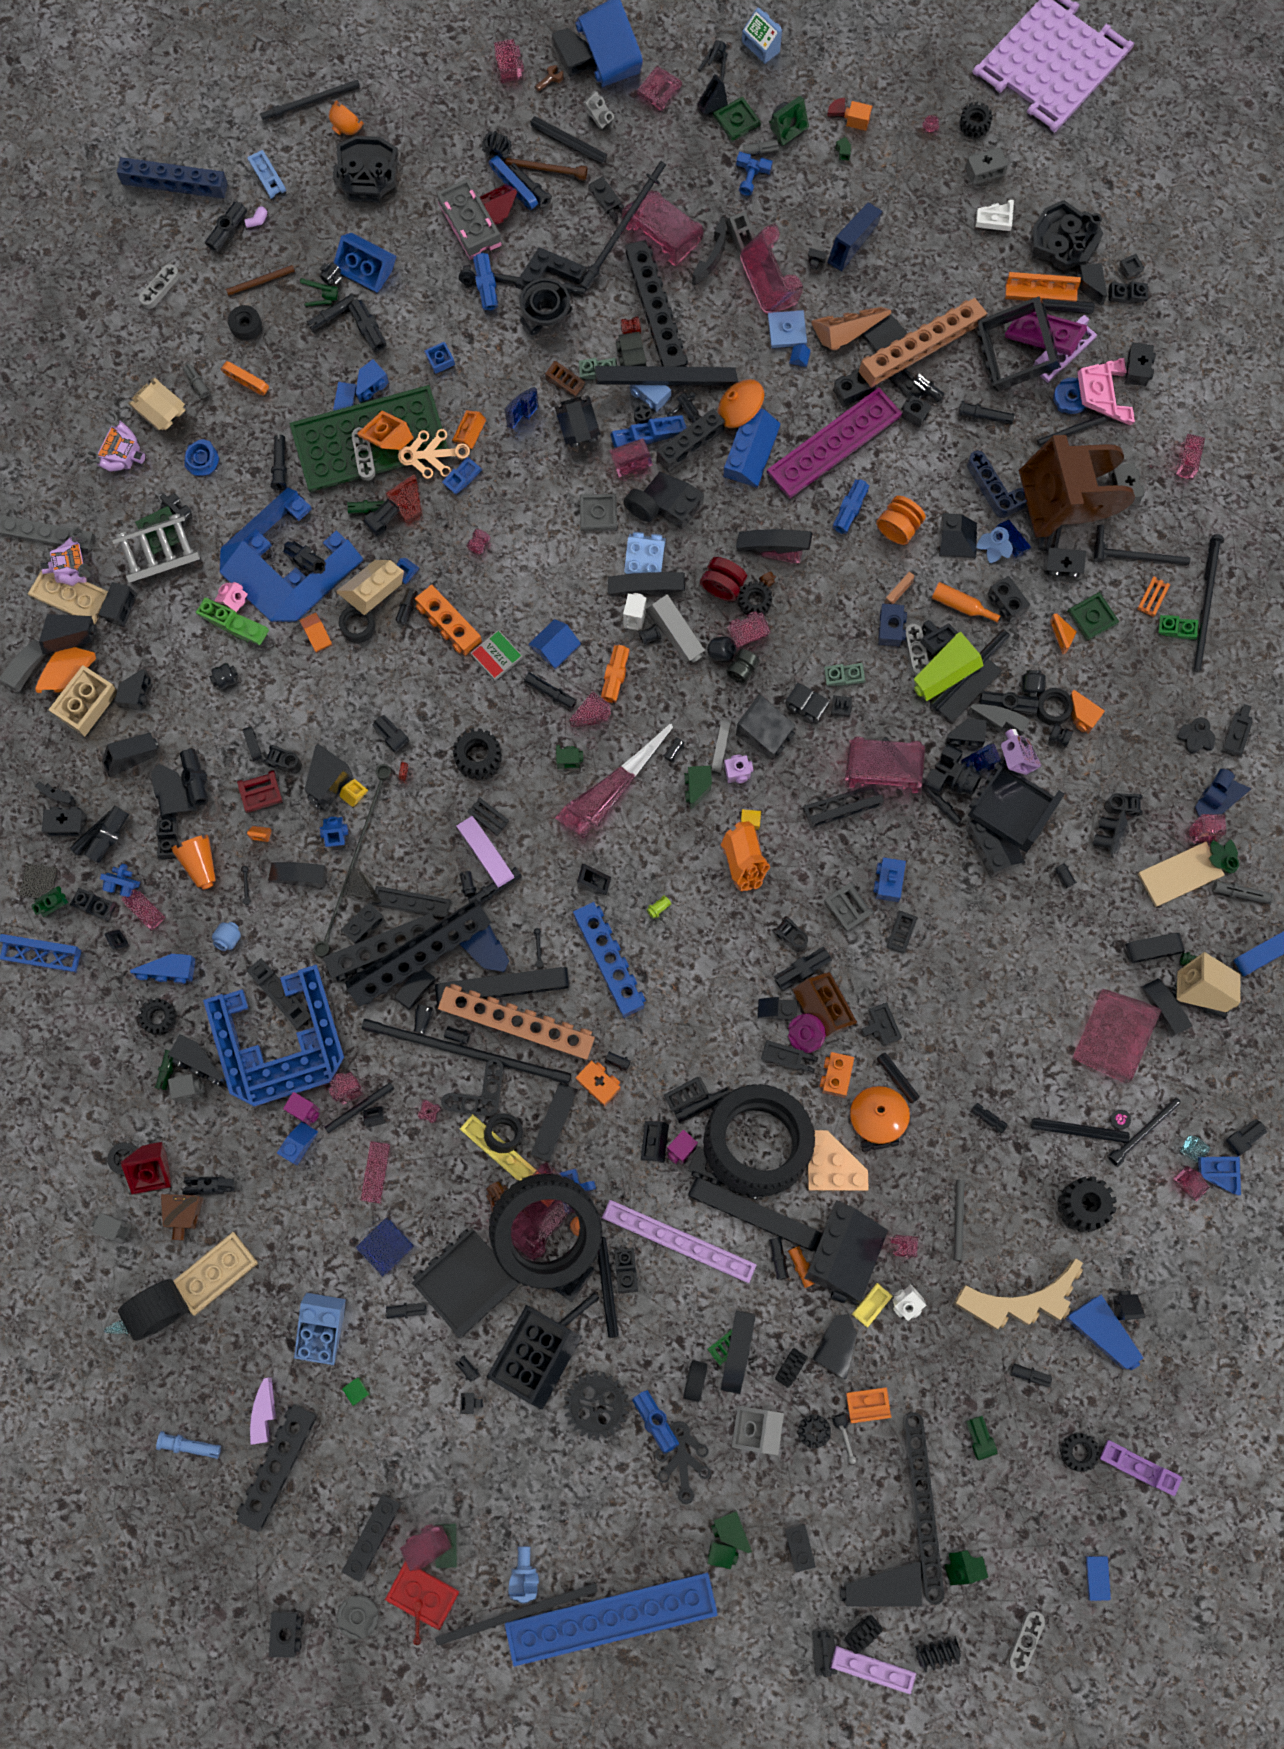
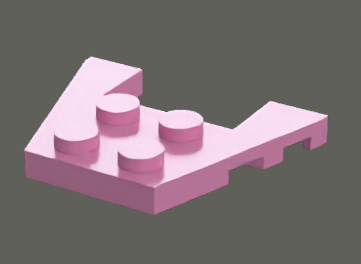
M1120 358L1117 361H1108L1101 365L1096 364L1081 368L1077 374L1082 405L1127 425H1132L1135 422L1133 407L1116 405L1112 375L1124 376L1127 373L1124 358Z

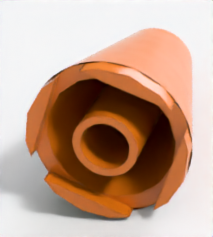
M201 835L181 843L182 846L179 848L176 845L171 848L197 888L202 887V890L213 887V882L216 879L208 835L204 837Z

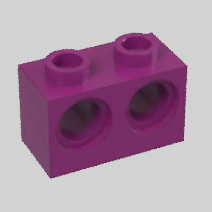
M295 1092L292 1093L283 1108L287 1113L309 1126L311 1122L315 1123L320 1115L318 1112L320 1109L315 1104Z
M682 1130L667 1147V1157L674 1164L679 1162L682 1165L697 1148L698 1142Z

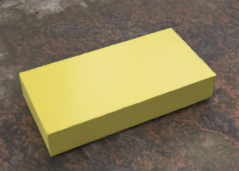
M876 1283L851 1315L868 1328L893 1296Z

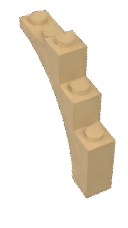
M1077 1259L1071 1260L1064 1272L1055 1281L1040 1291L1026 1296L1014 1298L995 1297L980 1293L968 1286H963L953 1304L995 1330L1005 1326L1008 1320L1007 1314L1025 1325H1030L1031 1322L1034 1324L1039 1316L1038 1309L1057 1321L1062 1318L1065 1319L1070 1312L1069 1305L1071 1302L1064 1299V1297L1070 1295L1073 1289L1071 1284L1074 1279L1077 1280L1083 1271L1081 1268L1083 1263Z

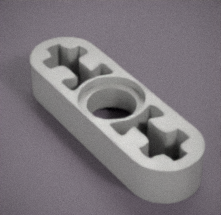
M172 264L164 266L141 292L139 300L145 309L154 308L178 281L180 275L176 266ZM159 283L164 284L163 289H161V290H156V289H155V286H156L157 284H159Z
M359 427L352 432L357 468L360 478L369 481L375 476L371 445L365 439H363L364 445H360L357 433L362 428ZM361 450H367L369 452V455L366 458H360L358 456ZM365 463H367L368 469L371 470L368 475H365L364 472Z
M910 624L906 628L905 641L912 673L914 676H917L920 673V669H916L918 667V660L921 659V667H926L929 661L926 648L920 643L923 638L921 627L917 624ZM911 630H914V633H917L915 637V642H913V635L909 634ZM915 646L920 647L922 653L915 655L912 652V648Z
M721 720L711 771L721 773L731 725L730 720Z
M1032 1610L1025 1615L1008 1657L1010 1667L1017 1672H1023L1028 1668L1045 1625L1043 1615L1037 1611ZM1037 1615V1620L1040 1622L1039 1625L1035 1624L1032 1630L1036 1632L1034 1635L1026 1631L1025 1628H1031L1032 1622L1029 1620ZM1024 1635H1030L1032 1638V1644L1029 1647H1023L1021 1644V1638ZM1019 1647L1023 1651L1028 1652L1026 1656L1023 1653L1021 1656V1660L1024 1661L1023 1665L1019 1664L1018 1667H1015L1016 1663L1013 1660L1020 1656L1021 1652L1017 1651Z

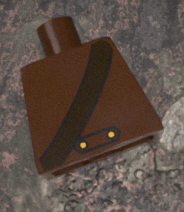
M161 1194L162 1223L165 1228H173L172 1240L184 1241L185 1229L196 1228L203 1197Z

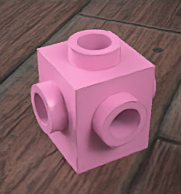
M236 582L225 583L219 588V594L214 601L237 612L244 605L248 594Z

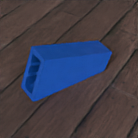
M1102 1295L1095 1296L1069 1313L1065 1318L1067 1322L1121 1369L1129 1368L1131 1371L1140 1365L1139 1361L1143 1359V1356Z

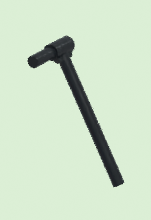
M1097 525L1096 542L1094 544V561L1102 562L1107 556L1190 564V557L1108 549L1104 542V525Z

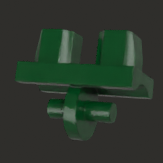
M58 886L34 900L35 903L31 907L35 915L41 914L44 918L69 902L65 899V894L61 892V887Z

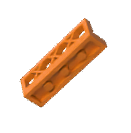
M1009 272L1005 283V299L1028 301L1040 296L1041 300L1046 298L1077 301V290L1081 277Z

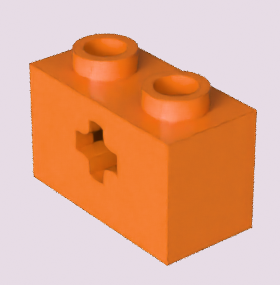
M591 1061L577 1075L576 1081L605 1107L621 1090L620 1082L613 1075L609 1077L604 1072L606 1069L599 1062L595 1064ZM596 1079H598V1080L603 1079V1084H604V1085L601 1086V1085L599 1084L598 1086H596V1081H595V1080H596Z

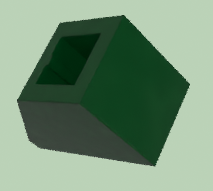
M711 766L688 767V773H684V782L688 784L689 791H685L686 803L689 802L690 808H694L711 790Z

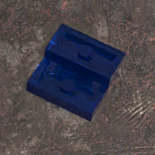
M532 387L522 392L504 409L507 427L513 430L522 416L530 419L539 406L537 388Z
M387 1217L360 1242L356 1249L383 1277L408 1254L414 1245Z

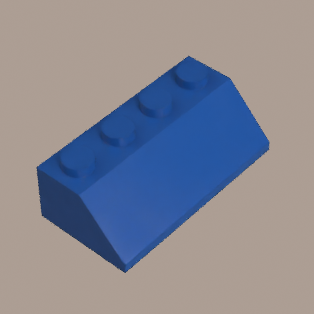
M760 408L750 421L739 426L724 466L723 477L758 488L781 425L766 410Z

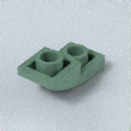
M597 358L580 360V378L596 379L595 366H617L616 358L600 361Z
M863 663L847 666L838 664L824 667L827 686L866 683Z

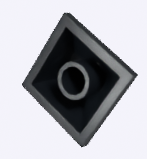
M943 513L940 521L939 556L976 558L977 522L962 514Z

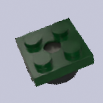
M798 96L790 103H780L773 111L772 118L769 121L772 125L770 129L777 135L778 143L782 146L809 127L805 101L801 96Z

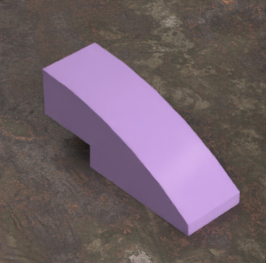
M272 1378L263 1379L254 1401L250 1424L251 1445L271 1441L268 1420L276 1419Z

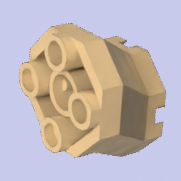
M152 378L150 380L152 383L149 385L146 383L132 397L134 401H129L128 404L157 430H166L173 423L171 420L176 416L179 417L185 411L183 408L185 404L156 378Z

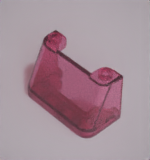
M652 190L649 191L626 227L628 231L632 227L635 231L640 229L663 247V252L670 254L669 262L674 266H677L703 239V227L699 222L692 220L664 199L658 191ZM633 202L626 205L622 210V220Z
M776 223L764 227L742 249L740 255L741 262L761 309L765 313L778 312L796 305L803 291L802 283L796 275L791 274L783 277L771 249L780 236Z
M854 737L849 742L845 786L847 788H855L857 783H860L861 786H864L865 783L903 786V789H906L908 786L912 788L913 793H922L925 746L920 741L905 743L865 740L863 737Z
M547 1162L543 1163L533 1174V1176L543 1173L561 1175ZM555 1199L540 1200L528 1205L513 1221L511 1228L513 1245L533 1261L537 1257L540 1258L546 1251L545 1240L570 1212L575 1213L574 1210L565 1202Z

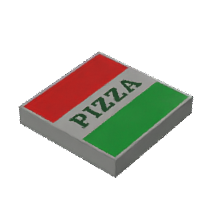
M499 630L470 653L494 681L523 659V655Z

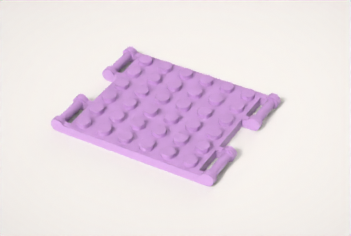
M1039 0L972 72L975 76H980L994 86L995 90L999 93L1008 86L1032 104L1028 108L1027 113L1030 116L1034 115L1045 123L1054 133L1134 46L1131 40L1127 41L1113 31L1108 24H1105L1098 33L1077 18L1074 13L1078 10L1080 4L1071 0H1058L1067 6L1069 10H1066L1053 0ZM1105 36H1109L1124 48L1121 49L1120 47L1112 43L1110 40L1105 38Z

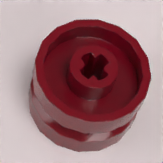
M711 558L707 566L708 571H705L700 579V585L708 593L721 600H736L740 587L744 585L747 579L746 572L739 565L726 558Z

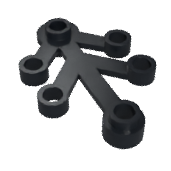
M678 1421L670 1427L679 1442L677 1446L678 1452L664 1470L659 1471L657 1478L661 1483L668 1482L670 1474L679 1464L681 1489L678 1492V1499L683 1504H690L694 1500V1492L689 1488L687 1463L698 1472L702 1479L709 1478L711 1471L709 1467L703 1466L686 1451L685 1442L696 1450L699 1457H706L709 1450L707 1446L701 1445L690 1436V1428L685 1422ZM678 1428H682L684 1430V1434L682 1436H678L676 1434V1430ZM705 1447L706 1454L700 1455L698 1452L699 1448ZM658 1449L656 1451L655 1457L658 1461L663 1462L667 1459L668 1454L665 1453L666 1455L664 1459H659L657 1455L658 1452L661 1451V1449ZM703 1468L708 1470L707 1476L701 1475L700 1472ZM662 1472L668 1475L664 1481L659 1477ZM684 1492L690 1493L688 1500L682 1498Z

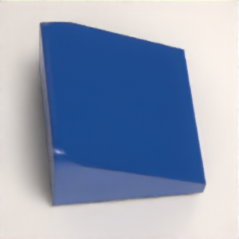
M400 558L397 566L404 571L402 582L407 584L416 574L419 567L407 558Z

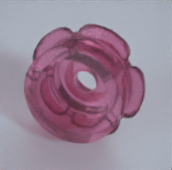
M929 115L925 118L922 126L927 132L937 131L940 127L938 124L939 119L935 115Z

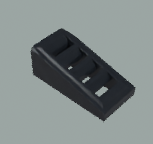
M899 910L886 947L905 953L918 917ZM901 917L910 920L911 923L907 924L900 921ZM902 925L909 928L908 932L899 929L898 926ZM896 932L904 934L906 938L895 936ZM893 939L903 942V946L892 943Z
M697 1076L664 1094V1097L671 1111L674 1112L709 1094L701 1077ZM694 1084H697L701 1093H697ZM686 1088H690L693 1097H690ZM680 1091L683 1092V1094H684V1096H685V1098H686V1101H683V1099H682V1097H681V1095H680V1093H679ZM674 1094L679 1102L678 1105L675 1104L672 1098Z

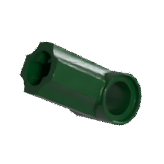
M983 1416L965 1421L973 1442L972 1448L976 1459L980 1461L998 1455L995 1442L989 1435Z

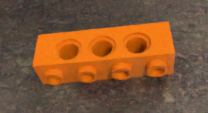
M432 584L415 598L416 609L422 615L424 613L427 615L429 623L434 628L437 626L441 630L440 634L446 641L449 639L453 643L452 646L457 653L462 652L466 657L482 643L479 633ZM432 607H439L437 611H431ZM446 619L452 620L449 624L443 623ZM458 632L464 633L461 637H456L455 634Z

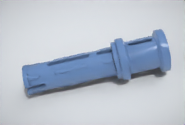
M164 1431L159 1433L156 1450L162 1448L172 1450L176 1454L181 1451L215 1459L219 1458L221 1445L184 1439L182 1435H168Z

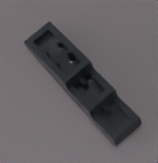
M784 529L740 531L736 549L739 551L755 549L759 553L775 551L778 554L810 550L813 533L811 531Z
M649 572L608 577V594L610 596L633 593L656 596L685 591L684 572Z

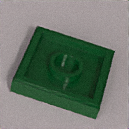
M743 96L713 112L714 118L731 142L761 126V121Z
M1100 592L1067 610L1087 641L1120 622Z

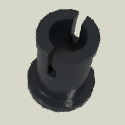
M677 737L671 740L672 744L663 755L670 762H674L680 750L685 748V742Z
M1063 863L1055 868V874L1059 875L1067 889L1077 882L1068 869L1069 865L1066 866Z
M465 871L464 875L461 872L459 874L463 888L461 892L465 897L473 896L476 894L475 891L477 889L473 884L471 871Z
M448 1026L445 1030L444 1038L459 1042L460 1045H467L470 1033L467 1030L461 1031Z
M609 1051L604 1063L620 1068V1071H627L631 1060L628 1057L624 1058Z
M463 1355L459 1358L460 1361L455 1362V1365L466 1376V1381L473 1382L480 1375L479 1369H475L466 1356Z

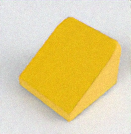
M353 779L342 787L339 796L351 807H354L368 792V789Z
M742 809L741 822L749 821L754 825L755 830H759L761 811Z

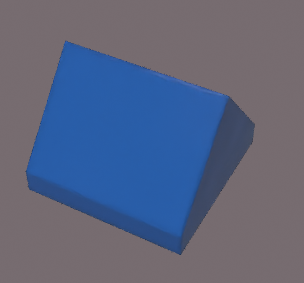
M803 343L793 346L789 364L807 367L811 350Z

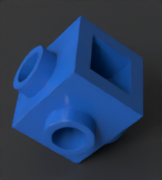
M343 817L323 819L320 835L321 838H324L325 847L345 845V835H348V826L344 824Z

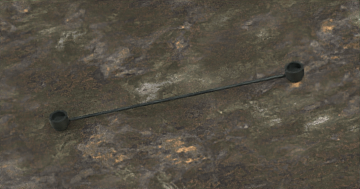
M381 764L376 768V774L380 782L325 939L314 945V953L320 958L330 953V947L326 943L380 787L382 782L388 780L392 775V771L387 764Z

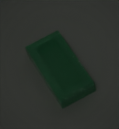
M457 1523L436 1524V1568L457 1567Z

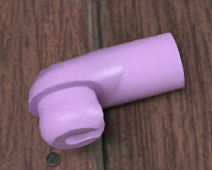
M262 206L258 207L252 218L244 219L246 227L262 225L267 217V210Z

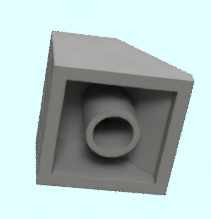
M737 1406L732 1448L778 1455L784 1413Z

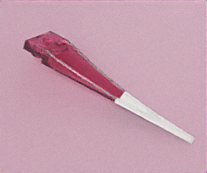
M672 724L664 728L646 746L609 776L569 802L555 817L557 822L581 838H584L605 817L673 728Z

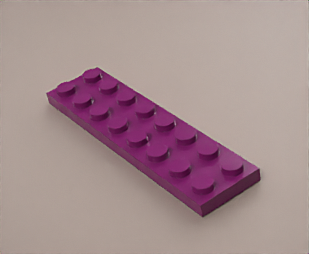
M877 388L768 468L767 474L790 499L902 416V412L880 388Z

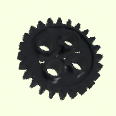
M595 1371L591 1378L586 1373L585 1380L580 1376L578 1377L579 1384L572 1382L574 1390L567 1389L571 1396L564 1397L566 1401H569L568 1405L563 1406V1408L569 1409L565 1417L571 1416L572 1419L568 1424L575 1423L576 1426L573 1431L580 1428V1436L587 1432L588 1439L592 1437V1434H595L597 1440H599L600 1434H603L606 1439L608 1431L614 1435V1427L621 1429L619 1421L626 1422L622 1415L629 1414L628 1411L624 1410V1407L630 1405V1403L624 1402L628 1395H622L621 1393L625 1387H617L619 1380L614 1383L611 1382L612 1375L605 1379V1372L602 1373L601 1377H598ZM586 1387L594 1389L595 1395L592 1399L584 1397L583 1391ZM607 1391L612 1392L615 1396L614 1401L610 1404L605 1403L603 1400V1395ZM598 1399L600 1400L599 1404L614 1407V1411L599 1408L595 1412L594 1407L579 1404V1400L594 1403ZM583 1407L588 1408L590 1411V1416L586 1420L581 1419L578 1415L579 1410ZM606 1412L609 1414L610 1421L607 1424L599 1422L598 1416L600 1413Z

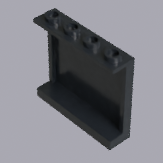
M1004 760L1003 763L999 762L993 770L996 774L993 775L991 773L986 780L987 787L984 785L981 787L977 794L979 799L975 797L969 805L971 811L968 816L1027 853L1065 793L1058 790L1056 795L1052 796L1018 773L1009 770L1005 766L1006 760Z
M472 1228L470 1230L465 1229L458 1236L460 1239L455 1244L452 1242L443 1249L445 1253L439 1258L435 1256L428 1263L429 1267L424 1272L420 1270L413 1276L414 1281L411 1283L459 1339L520 1285V1283L513 1280L502 1270L495 1258L494 1252Z

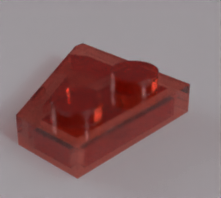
M415 474L385 493L386 497L399 507V514L406 523L422 514Z

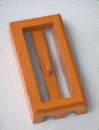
M1153 576L1137 610L1154 617L1170 584H1165L1163 580L1160 579L1159 581ZM1153 585H1157L1147 607L1144 608L1143 605ZM1160 588H1164L1153 611H1150Z

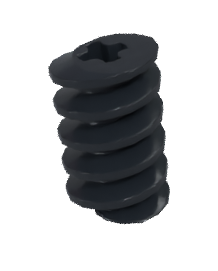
M954 1636L953 1643L950 1638H946L945 1645L941 1640H938L937 1647L933 1642H930L929 1649L925 1644H922L921 1651L917 1646H914L919 1666L922 1667L925 1673L928 1671V1665L935 1671L936 1663L939 1664L941 1669L944 1668V1661L949 1666H952V1659L957 1664H960L961 1653L956 1636Z

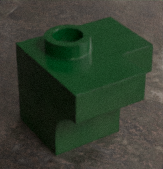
M968 1550L948 1553L950 1563L944 1565L950 1586L972 1584L989 1578L983 1556L972 1557Z

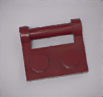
M274 770L269 771L266 775L246 781H237L246 813L283 802ZM271 781L270 785L246 792V788Z

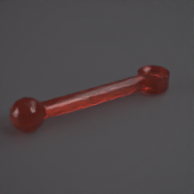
M419 1601L413 1604V1609L415 1610V1638L413 1643L416 1646L421 1644V1638L419 1637V1610L422 1604Z

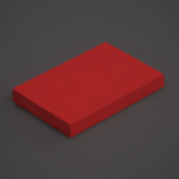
M405 1561L385 1600L439 1631L460 1591L410 1562Z

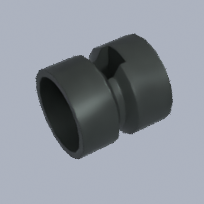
M739 649L734 657L735 661L729 665L726 673L733 680L741 684H747L752 674L751 671H755L760 660L752 652L746 649Z

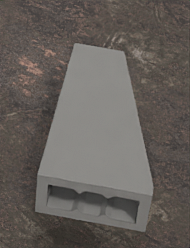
M668 594L646 609L686 663L690 660L694 663L702 657L701 653L705 651Z

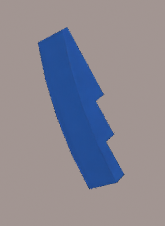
M683 415L649 419L648 423L631 425L629 429L612 431L610 436L615 450H621L673 438L687 427Z

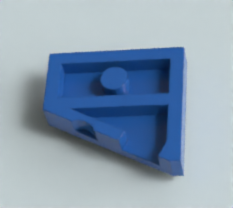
M1198 1157L1200 1178L1235 1195H1241L1240 1157Z

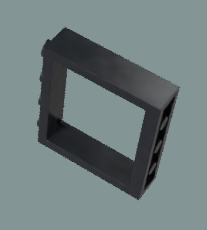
M1040 296L978 320L979 328L977 333L979 338L983 340L981 348L984 355H987L985 363L987 369L991 370L992 374L989 378L992 386H996L999 391L1061 368L1045 306ZM1036 312L1049 361L1001 379L989 330Z

